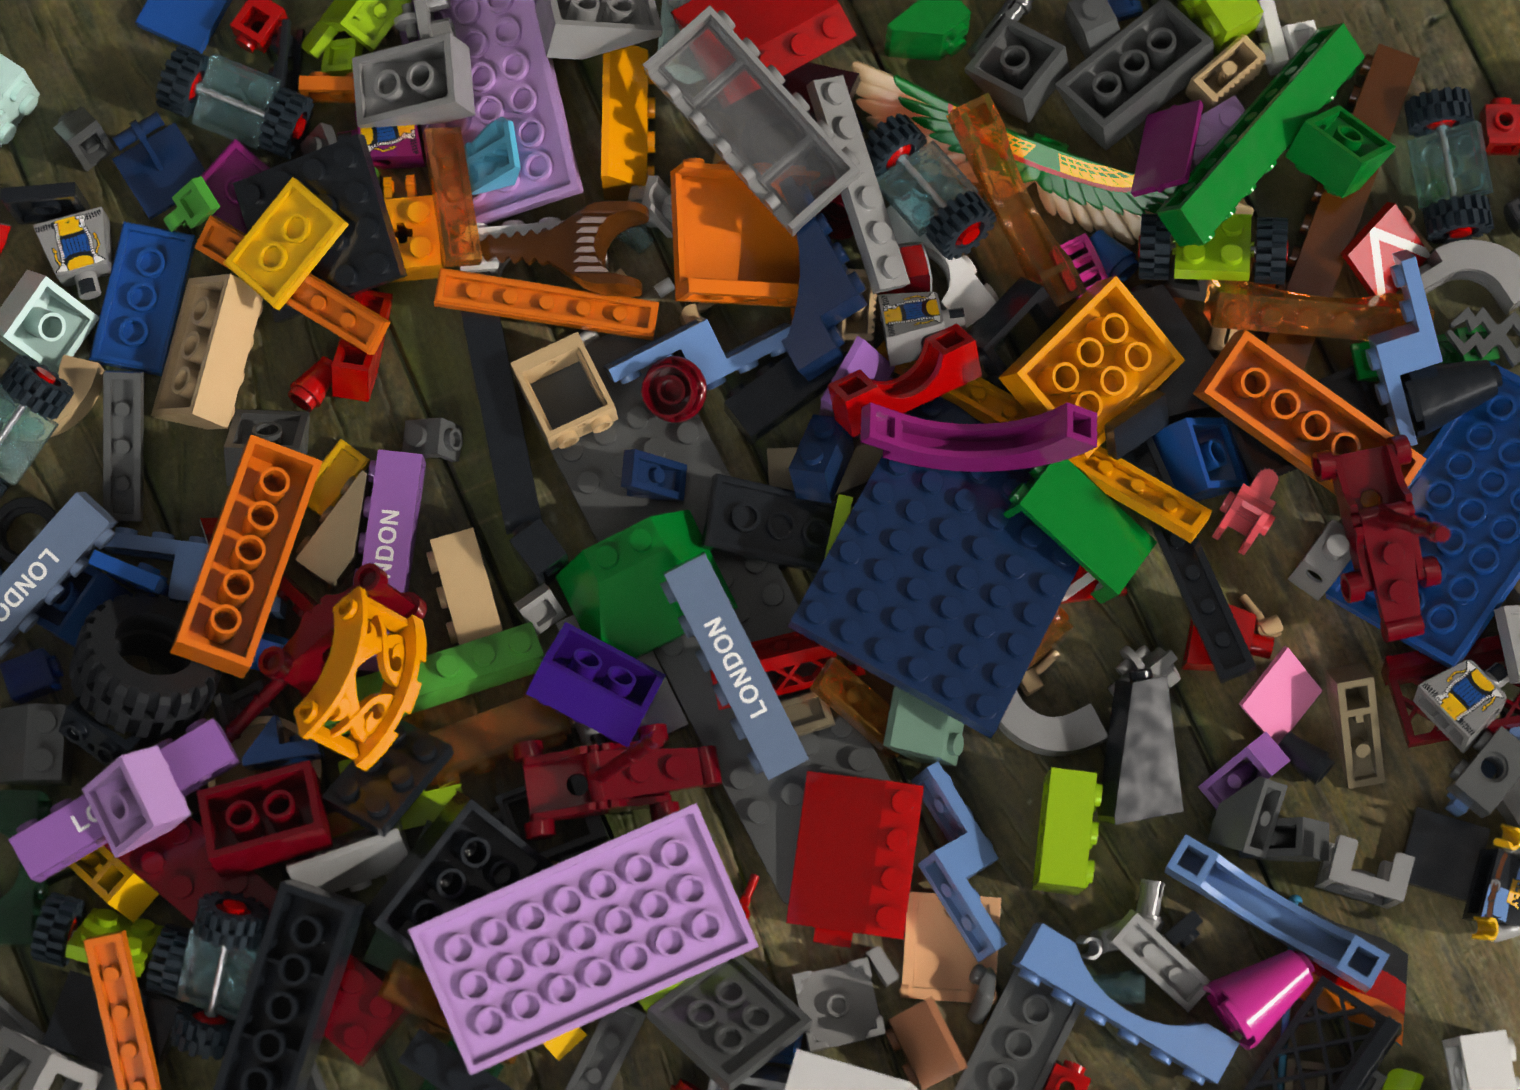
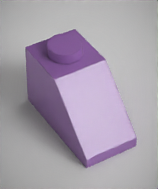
M1264 732L1199 785L1198 788L1217 810L1221 802L1258 777L1269 779L1291 760L1271 736Z

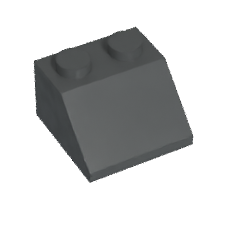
M1007 16L965 67V73L1000 109L1027 123L1032 120L1056 89L1055 83L1070 71L1064 45Z
M236 409L224 445L227 486H230L243 448L251 434L308 455L310 412Z
M23 704L0 709V785L71 786L74 743L58 732L66 707L68 706L67 704Z

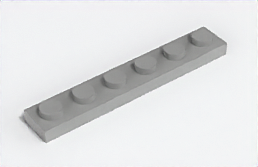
M844 76L813 80L806 87L817 122L822 119L834 132L835 137L832 140L841 150L846 146L860 161V164L857 166L860 170V177L843 190L841 196L872 292L876 294L903 288L910 284V280ZM833 168V171H834L836 180H838L841 176H840V174Z

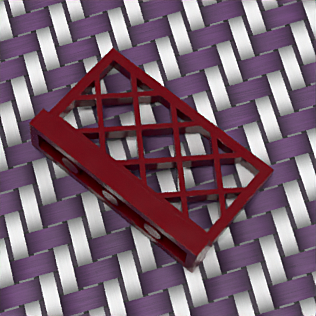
M1496 635L1477 639L1463 661L1472 660L1480 669L1486 670L1495 663L1505 665L1504 667L1506 668L1500 636ZM1419 651L1387 656L1381 670L1384 684L1389 686L1408 748L1449 740L1441 730L1438 731L1439 728L1436 725L1430 733L1414 734L1411 721L1416 713L1428 720L1430 719L1412 700L1402 695L1399 685L1413 683L1419 686L1425 680L1449 669ZM1520 683L1513 684L1520 688ZM1520 694L1515 702L1506 699L1504 707L1509 709V712L1505 718L1494 719L1486 728L1489 732H1493L1501 726L1505 729L1520 726ZM1407 708L1412 710L1410 715H1408Z

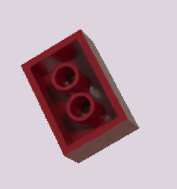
M310 760L197 791L208 859L220 878L333 847L326 807L321 798L323 795L321 782Z

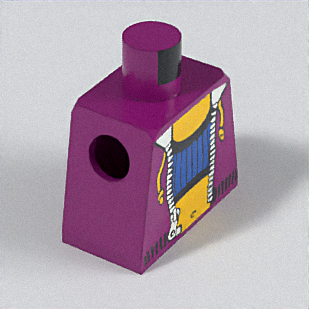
M418 125L359 128L357 126L358 129L337 133L338 141L356 134L365 135L373 165L377 169L426 167Z

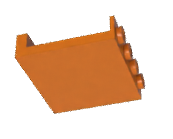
M702 158L684 159L680 165L670 171L675 301L796 308L800 279L797 234L793 237L725 161L710 164L705 163V160ZM770 163L753 164L761 175L773 166ZM793 165L776 179L771 186L787 203L779 186L780 182L791 176L799 186L806 184L811 190V183L820 177V172L807 171L805 166Z

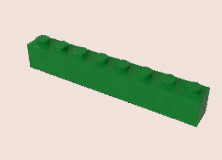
M1344 23L1318 28L1189 175L1188 183L1179 185L1156 211L1179 246L1195 244L1201 246L1208 243L1215 236V230L1218 226L1236 212L1235 207L1238 203L1256 189L1257 181L1276 166L1277 158L1290 148L1304 121L1316 116V113L1323 105L1336 97V90L1343 82L1355 75L1356 67L1365 56Z

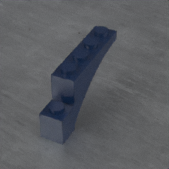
M791 176L779 183L788 205L797 215L815 200L809 187L806 184L799 186ZM822 212L818 215L816 214L796 233L800 262L798 298L788 337L782 340L795 367L808 381H811L844 360L846 356L840 346L845 344V341L835 325L868 305L862 295V292L867 289L856 271L852 273L848 271L845 263L850 259L839 242L833 244L828 234L833 229Z

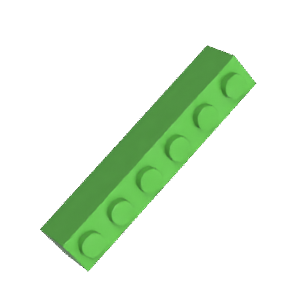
M529 622L427 655L426 662L420 663L417 681L421 682L422 685L411 714L535 674L544 658V653L533 623ZM380 671L356 678L359 702L371 694L380 693L384 682ZM404 712V714H403L402 717L407 716V715H410V714H408L407 712ZM327 720L323 726L331 729L341 720L334 722ZM347 730L346 732H344V733L341 734V735H342V736H346V735H349V734H351V733L349 732V730Z

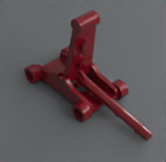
M366 563L359 567L354 575V585L344 592L336 595H324L320 599L322 604H318L284 570L276 594L286 602L291 599L295 603L291 609L301 617V623L297 632L283 648L271 646L260 654L258 659L259 670L271 678V680L259 693L254 694L251 702L230 724H226L223 731L230 743L232 744L241 737L240 734L265 708L270 706L269 703L288 683L300 690V695L303 699L309 694L318 681L331 651L334 636L333 607L357 586L366 590L367 597L405 618H409L413 614L423 619L427 612L426 602L413 592L401 593L388 584L387 573L373 563Z

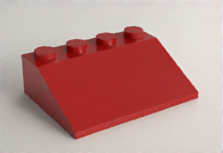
M691 0L671 11L681 31L709 5L717 13L723 10L735 23L736 27L733 31L741 40L745 37L749 38L761 53L758 59L766 67L772 64L782 76L789 74L857 36L838 0ZM709 30L705 31L689 46L709 84L736 61ZM744 70L719 92L716 97L721 107L725 109L758 91L761 87Z
M807 771L786 923L903 940L924 786Z

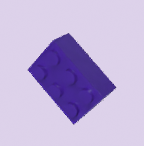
M565 622L544 656L526 694L537 699L541 704L550 706L571 717L575 722L584 724L605 735L609 740L628 747L666 674Z

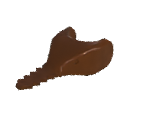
M632 201L594 202L550 230L543 228L538 234L532 229L524 236L518 231L512 237L502 233L497 239L489 234L484 240L476 243L475 251L479 256H483L487 262H491L497 257L500 263H504L507 259L511 258L514 264H517L522 259L529 266L535 261H538L542 266L550 264L584 289L605 296L640 297L643 291L642 282L630 276L608 271L606 268V254L611 242L621 232L643 225L649 221V210L645 205Z

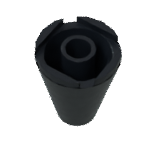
M1488 360L1437 363L1400 375L1411 420L1417 429L1415 431L1416 439L1428 435L1497 396L1498 387L1503 385L1497 365L1491 366Z

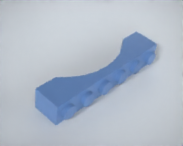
M1185 834L1166 866L1165 874L1294 951L1304 953L1311 961L1365 993L1371 989L1390 956L1361 937L1312 914L1277 894L1233 865L1219 853Z
M1043 923L1033 924L1011 963L1021 969L1018 976L1035 986H1039L1040 982L1054 989L1051 996L1068 1006H1072L1073 1002L1086 1009L1084 1016L1101 1026H1104L1106 1022L1119 1029L1116 1034L1118 1037L1134 1046H1137L1139 1042L1152 1049L1149 1053L1151 1057L1167 1066H1170L1172 1062L1184 1068L1182 1073L1184 1077L1200 1086H1203L1204 1082L1218 1084L1240 1044L1208 1023L1195 1022L1182 1025H1165L1145 1020L1125 1010L1109 998L1093 980L1081 959L1076 943Z

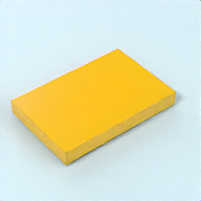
M292 177L223 264L273 308L280 311L349 224L300 181Z

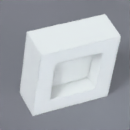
M1314 20L1290 24L1281 28L1290 60L1317 30Z

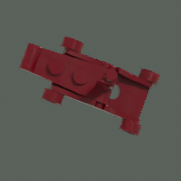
M1405 434L1388 437L1386 445L1341 455H1333L1330 450L1313 452L1311 456L1312 470L1316 480L1321 482L1332 479L1345 535L1349 541V552L1354 571L1341 574L1340 586L1343 597L1347 603L1363 601L1366 592L1374 591L1381 620V635L1386 643L1424 635L1425 626L1420 612L1417 582H1420L1422 587L1435 586L1441 583L1442 576L1439 562L1434 555L1422 557L1419 537H1426L1432 542H1445L1450 537V530L1441 523L1428 522L1426 519L1415 515L1412 493L1406 485L1400 466L1410 464L1412 460L1411 445ZM1366 490L1376 492L1380 497V504L1363 507L1361 504L1362 493Z
M664 723L639 727L637 729L638 741L631 742L628 747L620 743L607 742L601 745H585L544 754L543 742L541 740L516 743L512 746L514 761L522 762L530 822L524 824L526 840L538 841L555 837V821L649 808L651 822H654L680 810L679 802L672 801L670 792L698 787L708 788L722 784L717 748L715 745L698 748H663V743L669 740L667 725ZM581 775L587 779L588 791L585 794L577 796L568 791L567 781L571 776Z

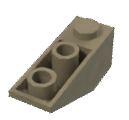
M363 470L357 478L352 476L347 480L341 490L342 498L335 507L329 506L323 512L318 521L320 527L312 537L306 536L296 550L298 556L295 561L299 567L334 592H337L359 560L358 543L365 523V518L363 517L365 497L369 496L371 482L368 481L367 473Z

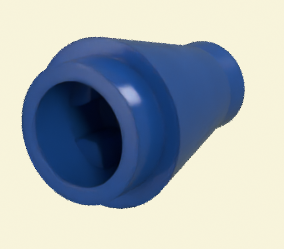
M1103 229L1098 230L1089 238L1108 278L1117 276L1121 282H1124L1136 272L1139 267L1136 254L1109 236Z

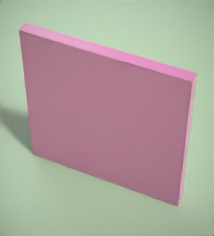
M1284 646L1240 701L1239 705L1261 732H1267L1278 745L1286 734L1295 727L1323 690L1291 650Z

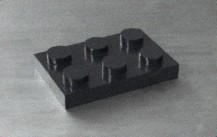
M402 719L394 730L395 733L399 734L396 740L372 767L364 771L356 767L354 760H352L321 796L326 807L383 838L454 755L452 745Z

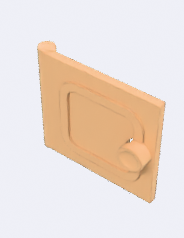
M910 891L905 924L902 985L899 989L900 998L925 1000L932 996L937 1001L972 1003L979 986L970 982V973L976 964H982L987 969L991 967L997 976L998 951L978 963L936 893ZM980 896L982 905L992 921L1000 928L1001 897ZM995 985V994H994L993 1004L996 1005V1001L998 1000V996H997L996 985Z

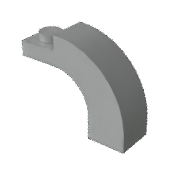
M1483 240L1451 242L1436 248L1427 259L1428 264L1419 268L1425 294L1452 280H1470L1486 288L1505 315L1520 306V256L1499 244Z
M1017 690L998 726L1000 731L1018 746L1033 753L1053 757L1083 753L1104 743L1108 738V734L1091 703L1070 714L1049 717L1030 709L1023 702Z

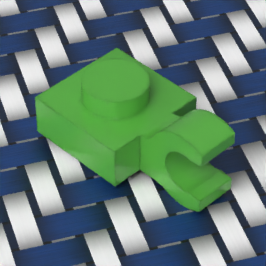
M202 176L191 179L172 197L177 208L163 220L170 232L176 230L180 225L183 228L187 226L194 228L202 225L210 215H213L220 208V205Z

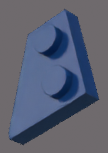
M94 549L88 562L89 565L108 572L107 575L122 583L134 592L149 593L151 597H158L159 594L168 596L169 585L166 583L168 579L160 575L161 571L143 562H140L138 567Z

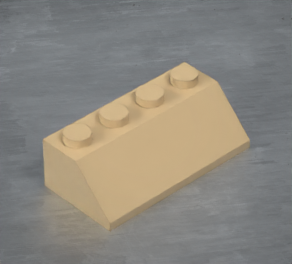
M232 274L189 278L153 406L152 417L207 430L228 429L229 423L235 414L234 405L238 390L244 381V368L248 353L254 344L253 335L257 320L263 311V298L239 277Z

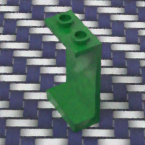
M1068 459L1030 468L1028 473L1031 475V478L1026 484L1022 482L1012 491L1008 497L1011 504L1004 511L1003 515L1008 519L1021 511L1027 515L1099 582L1090 595L1100 604L1118 596L1154 548L1157 541Z

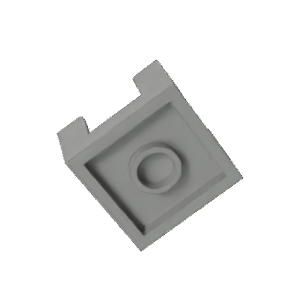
M1339 835L1335 840V844L1329 842V861H1321L1315 888L1386 909L1404 902L1415 857L1396 853L1393 862L1386 860L1380 862L1377 876L1375 877V874L1360 869L1351 870L1358 845L1356 839Z
M868 957L819 971L811 972L810 970L792 974L798 1007L812 1019L811 1028L805 1032L809 1053L877 1038L886 1034L873 989L872 972Z
M4 1026L0 1030V1066L9 1049L31 1060L18 1086V1090H48L57 1073L80 1082L77 1090H96L103 1074L60 1050L43 1045L42 1042Z

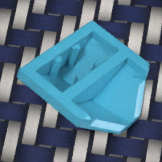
M499 117L488 124L472 142L466 143L462 148L468 189L471 195H478L515 185L521 166L514 123L507 118Z

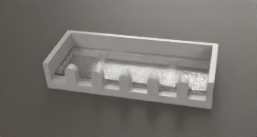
M709 5L643 64L645 74L794 237L808 221L860 177V170L857 168L860 161L846 146L842 150L832 140L835 137L834 132L822 119L816 122L807 113L810 106L799 93L795 92L791 95L782 85L785 79L772 64L766 67L758 59L761 53L754 43L747 37L743 40L739 38L733 31L736 25L723 10L717 13Z

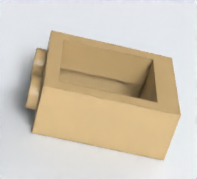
M578 332L510 363L514 376L551 451L558 447L560 449L571 447L579 441L580 437L592 431L594 433L603 432L610 428L614 421L618 420L616 407ZM580 362L602 407L553 430L530 384L574 363Z

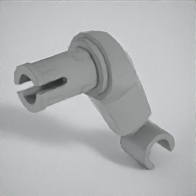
M1141 878L1136 912L1160 933L1164 925L1163 917L1159 916L1165 882ZM1122 919L1092 931L1090 936H1078L1076 943H1089L1088 951L1085 954H1080L1081 958L1095 960L1103 953L1119 950L1106 937Z

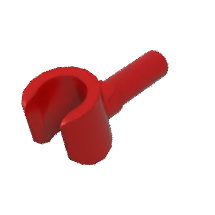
M751 873L744 892L739 899L748 921L751 916L748 907L760 879V876Z

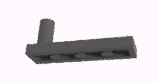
M103 372V508L117 521L141 522L144 520V372Z

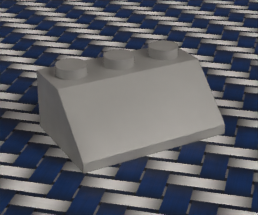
M399 819L384 838L367 828H362L333 838L332 848L289 859L286 868L291 880L295 879L333 893L348 887L350 892H355L371 886V879L386 875V878L389 879L410 853L411 849Z

